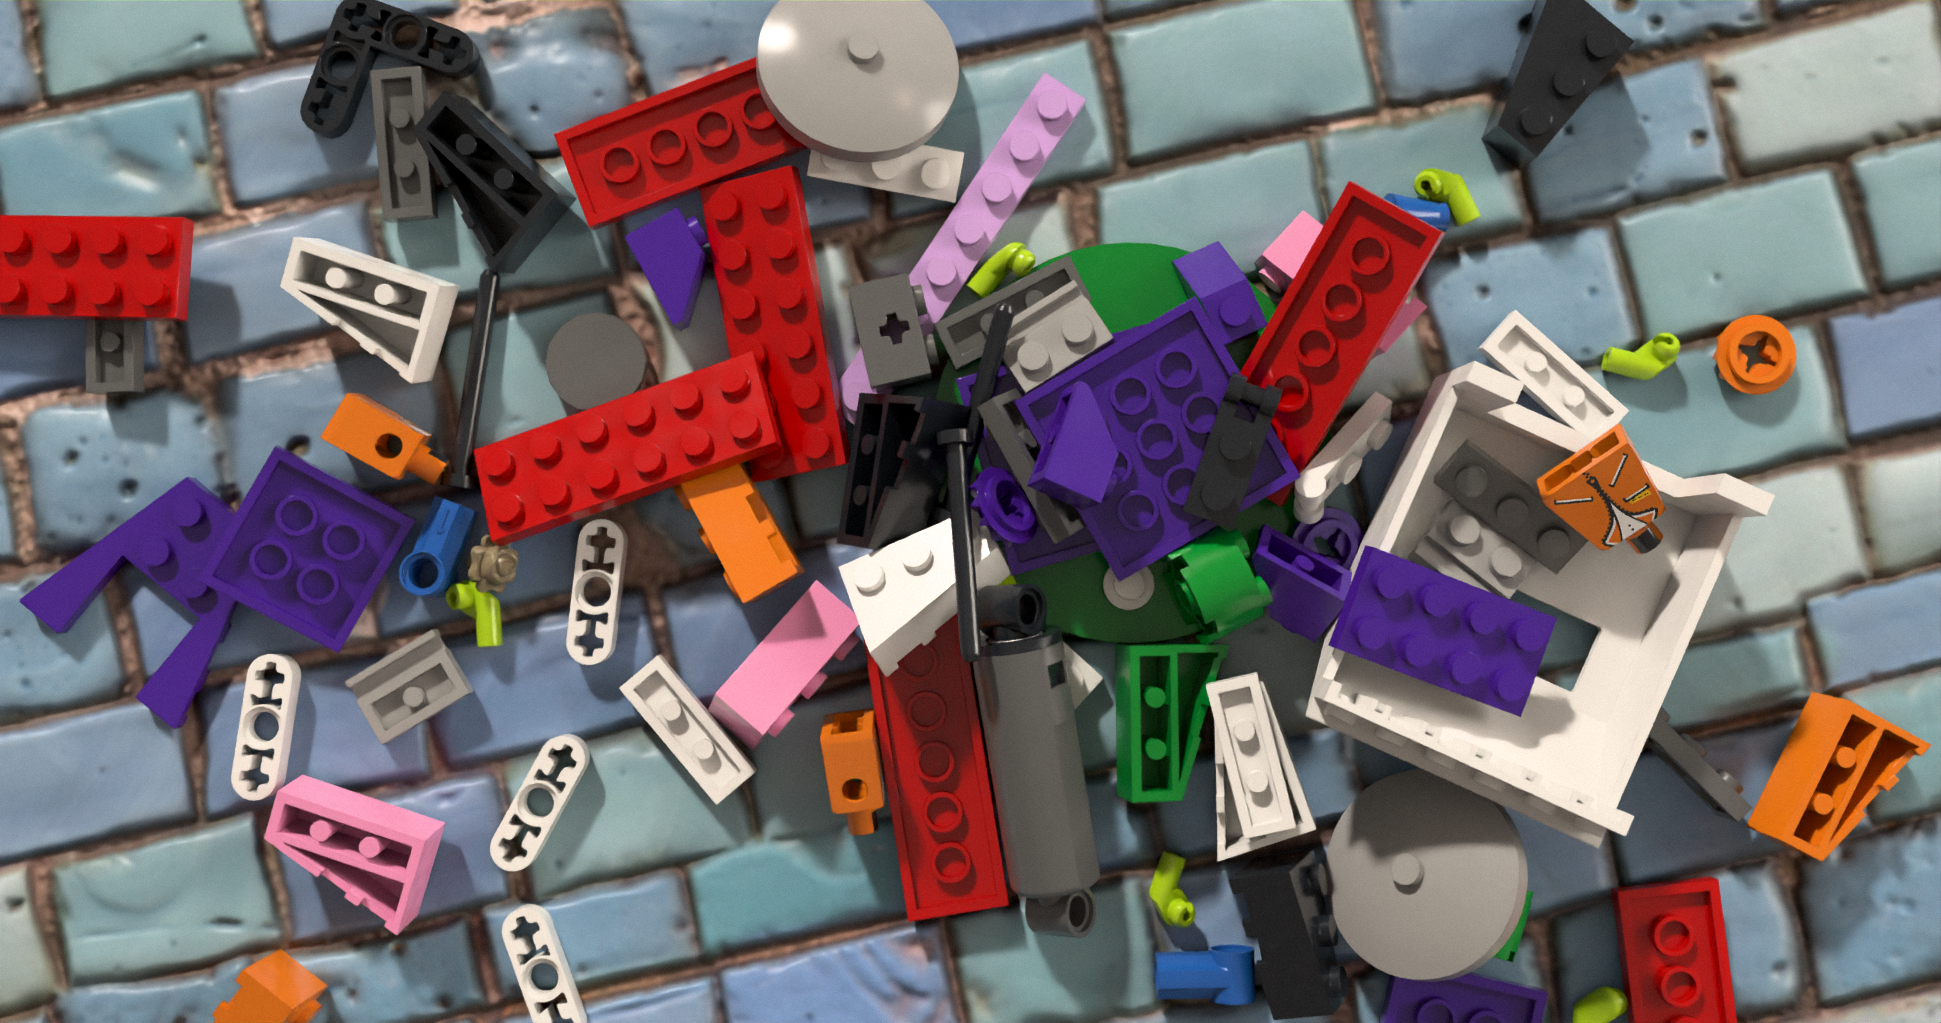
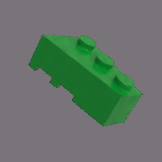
M1201 642L1115 644L1117 796L1132 803L1183 801L1201 741L1199 737L1207 707H1211L1206 683L1216 681L1222 659L1225 660L1230 644L1215 642L1204 645Z

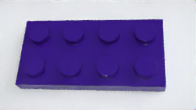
M1365 545L1328 646L1521 717L1557 618L1375 547Z

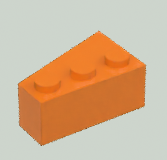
M743 462L673 486V490L687 512L692 509L694 510L702 525L698 529L702 541L712 555L717 554L725 569L723 576L736 598L741 599L743 604L756 602L806 573L805 568L756 484L753 483L752 477Z
M1811 692L1746 827L1787 849L1823 862L1866 816L1862 810L1881 790L1889 791L1898 782L1899 779L1895 775L1914 755L1922 756L1931 744L1849 700Z
M280 949L241 971L235 980L241 988L229 1003L222 1001L212 1014L216 1019L213 1023H310L323 1006L317 1000L328 985Z

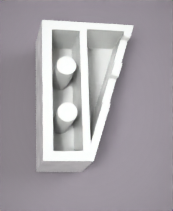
M301 237L293 238L280 285L281 288L331 325H337L360 342L359 345L370 354H376L399 371V375L411 384L432 381L460 287L459 285L318 238Z
M971 509L978 596L984 587L998 585L1011 573L998 542L992 541L989 529L986 526H979L981 520L979 514ZM947 519L838 567L869 653L886 677L899 668L897 665L899 660L920 643L924 646L937 636L934 631L957 613L951 519Z
M1260 676L1259 680L1296 828L1244 839L1215 725L1217 861L1316 830L1314 814L1264 676Z

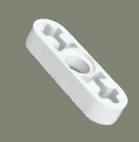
M596 519L587 523L582 528L578 538L566 646L570 656L578 663L584 665L604 662L613 654L616 647L628 538L623 527L611 520ZM602 528H607V535L616 539L615 547L605 550L603 564L614 563L613 573L603 569H586L587 561L598 563L599 548L591 546L592 536H599ZM594 577L605 579L611 588L609 600L599 607L589 604L584 596L586 583ZM581 611L592 615L608 613L607 623L596 621L595 635L598 638L604 639L603 648L594 649L592 656L587 655L588 650L586 646L579 645L580 636L588 635L591 627V619L581 621Z
M286 654L262 655L251 663L247 672L231 774L234 790L239 796L247 800L256 801L275 795L283 787L286 779L301 682V670L298 663ZM275 664H277V672L284 674L285 679L283 683L274 685L271 699L281 698L282 705L277 703L259 704V697H270L272 690V681L264 679L265 670L274 669ZM262 712H269L274 715L279 724L277 735L270 741L261 739L254 729L255 720ZM251 748L256 750L273 748L274 755L263 756L261 762V772L269 775V781L256 788L257 782L249 778V770L259 767L262 753L251 754Z
M572 734L557 736L550 739L541 749L492 838L490 844L491 857L501 869L512 872L522 870L532 864L539 856L590 761L588 746L578 736ZM569 745L573 748L571 757L577 763L576 766L569 765L560 772L556 781L566 783L563 790L557 782L547 778H540L539 774L541 771L547 776L552 774L559 761L553 755L554 749L562 750ZM535 788H543L550 792L553 797L554 806L551 813L547 816L534 815L528 808V795ZM516 816H518L524 823L516 822ZM525 823L530 826L541 827L540 834L534 828L527 832L522 842V847L528 851L527 855L520 854L514 859L508 856L510 847L504 843L505 839L511 840L521 832Z
M536 904L520 906L505 919L502 926V937L533 1023H552L557 1018L553 1003L544 1009L541 1002L551 1001L560 993H564L566 999H562L557 1004L562 1019L571 1018L574 1023H587V1016L550 914L543 907ZM522 916H525L528 923L537 922L540 930L533 935L536 949H540L543 945H547L549 951L536 954L529 961L525 960L524 954H528L533 949L531 941L527 935L519 936L516 932V928L523 923ZM547 963L556 969L558 983L554 989L541 990L535 986L531 977L535 965Z

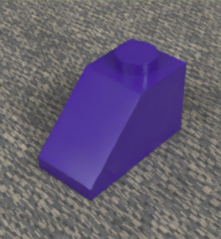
M676 207L624 237L672 324L679 331L688 328L691 323L709 261L702 246L710 241L696 216L694 215L686 219L680 209Z
M1219 241L1172 261L1173 268L1188 300L1196 296L1225 348L1258 334L1267 326L1268 323L1246 276Z
M1078 381L1061 392L1027 484L1028 487L1081 510H1086L1100 504L1102 501H1106L1113 492L1118 477L1117 472L1113 471L1119 454L1088 384Z
M1263 524L1258 531L1252 562L1256 575L1265 581L1272 596L1273 603L1267 606L1269 616L1272 620L1280 623L1286 630L1298 633L1315 643L1341 611L1350 588L1352 572L1272 527Z

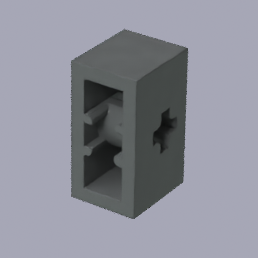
M908 273L847 286L872 391L876 392L932 379L930 366L939 364L933 334L922 336L918 316L926 315L928 312L921 284L911 286ZM898 320L901 328L909 327L910 330L902 333V343L893 345L890 336L882 337V333L889 331V321Z

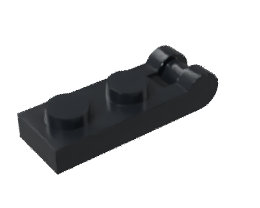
M1233 371L1182 508L1184 512L1232 529L1283 389L1267 384L1266 388H1262L1248 383L1247 376ZM1239 402L1258 408L1253 423L1234 417Z

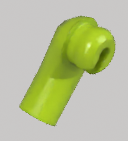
M1427 168L1416 176L1413 185L1415 193L1427 201L1445 202L1458 227L1481 217L1464 179L1460 175L1437 168Z
M1010 242L980 267L968 281L966 287L974 296L981 300L991 295L1011 271L1019 277L1027 275L1035 265V255L1026 250L1025 244Z
M1663 332L1657 334L1635 352L1609 346L1604 353L1601 368L1604 371L1638 380H1651L1676 361L1677 353L1680 350V342L1673 334Z
M464 580L460 583L452 584L447 589L446 602L451 609H460L476 621L477 647L503 645L501 607L497 597L489 591L484 593L478 592L475 587L476 582Z
M1163 850L1149 888V897L1165 923L1170 926L1186 928L1193 923L1196 916L1194 905L1188 901L1178 884L1187 859Z
M1609 986L1596 988L1575 1003L1572 1023H1608L1625 1013L1628 1007V999L1625 993L1618 988H1611Z

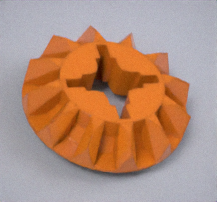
M1764 315L1741 317L1730 322L1726 329L1716 337L1718 343L1712 359L1717 362L1720 371L1718 378L1726 380L1734 387L1735 392H1744L1754 396L1770 393L1780 388L1790 378L1795 368L1796 347L1789 331L1780 322ZM1760 341L1758 344L1760 346L1758 355L1764 358L1763 361L1768 364L1757 363L1751 365L1746 370L1748 367L1746 365L1748 357L1742 353L1739 347H1753Z

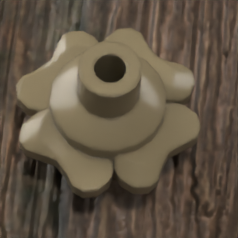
M484 535L481 539V546H474L471 549L466 565L469 569L468 577L476 581L475 587L478 592L484 593L492 590L499 594L505 590L506 583L515 580L518 552L515 549H510L511 543L500 547L491 542L490 535Z

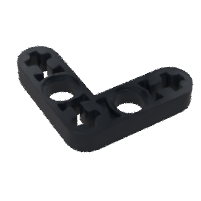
M343 0L336 9L304 95L300 110L302 121L309 129L323 138L333 139L345 134L353 123L378 53L415 66H421L423 69L449 78L462 79L467 78L477 69L480 61L479 49L466 33L451 26L377 0ZM365 13L375 23L383 25L382 34L366 25H361L357 31V27L351 23V19L354 15L362 17ZM407 25L417 26L421 33L417 46L409 50L399 49L395 41L398 31ZM434 40L440 46L452 50L459 43V47L466 53L464 59L455 58L452 65H450V60L444 54L432 49ZM342 55L354 56L357 64L354 74L345 80L335 79L332 73L334 61ZM329 83L337 90L346 92L345 97L342 98L337 93H334V95L325 89L326 84ZM331 104V107L337 111V116L335 120L326 119L323 123V120L317 116V111L319 108L328 109Z

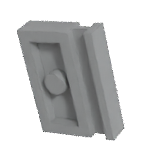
M1072 280L1013 318L1002 361L1023 393L1027 395L1115 342L1114 337L1088 299L1084 297L1075 280Z
M1454 498L1447 503L1420 539L1418 545L1408 555V558L1416 564L1509 600L1537 562L1524 550Z
M438 629L430 630L345 681L347 687L351 688L358 701L356 702L381 745L393 741L475 692L451 650L442 641L441 633Z

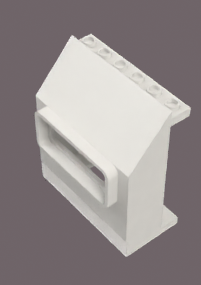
M1473 361L1436 377L1432 382V387L1428 391V396L1424 400V404L1420 409V413L1416 418V422L1411 429L1349 569L1352 572L1351 582L1365 545L1411 561L1408 555L1415 549L1420 539L1447 503L1453 499L1452 496L1434 484V475L1466 439H1469L1538 492L1539 489L1536 482L1538 478L1595 439L1516 404L1525 383L1479 362ZM1642 460L1666 507L1664 513L1652 521L1663 534L1660 544L1648 553L1637 554L1625 539L1609 550L1604 551L1588 541L1557 575L1537 561L1516 590L1598 628V634L1573 690H1565L1536 676L1521 717L1328 646L1340 612L1327 627L1305 716L1599 849L1607 829L1623 836L1627 835L1634 816L1616 809L1743 518L1766 516L1775 495L1726 473L1683 479Z

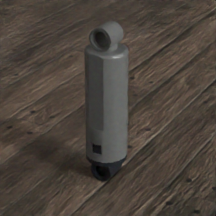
M1037 585L986 586L977 596L980 630L985 635L981 636V658L979 662L973 663L1010 887L1017 895L1027 898L1025 918L1032 932L1063 937H1085L1095 923L1096 902L1089 887L1099 880L1100 865L1061 627L1045 625L1047 602L1044 593Z

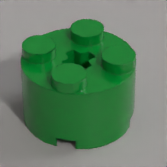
M1217 525L1159 559L1160 563L1169 561L1171 570L1163 573L1166 586L1187 626L1197 622L1203 630V633L1195 637L1204 645H1208L1261 619L1264 616V608L1273 603L1270 590L1265 581L1260 576L1254 577L1246 561V558L1250 557V551L1244 537L1237 529L1226 532Z

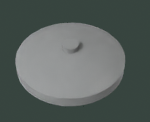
M780 0L769 13L760 33L756 55V74L760 92L769 111L776 121L796 140L832 158L853 162H877L897 158L917 149L939 130L950 111L957 91L959 64L956 48L949 31L937 13L923 0Z
M1423 769L1408 770L1387 776L1359 794L1347 807L1334 829L1325 863L1328 884L1326 895L1329 908L1346 942L1361 958L1375 968L1396 977L1416 981L1437 982L1458 978L1476 970L1494 957L1512 935L1521 916L1527 892L1528 873L1525 850L1519 832L1503 806Z

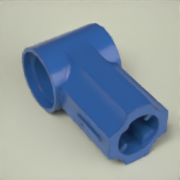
M434 497L413 552L406 556L400 565L399 578L405 590L413 595L433 599L446 596L447 589L458 581L457 567L479 512L446 499ZM434 562L438 568V578L433 585L424 588L420 581V572L426 564Z
M1226 944L1212 946L1209 948V951L1155 952L1154 980L1157 999L1210 998V1001L1225 1005H1244L1255 1002V948L1247 945Z

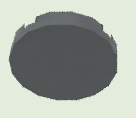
M593 312L575 316L557 330L548 345L545 365L549 383L559 397L573 407L585 411L640 391L642 388L640 386L647 374L649 362L645 345L634 328L614 315Z

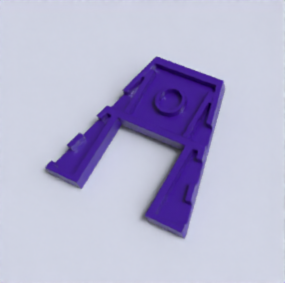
M186 477L22 597L19 602L56 633H67L127 560L133 563L200 618L135 696V698L173 729L182 728L188 719L186 713L196 692L201 691L210 672L207 668L219 643H224L232 626L229 622L239 603L197 581L236 511L196 478Z

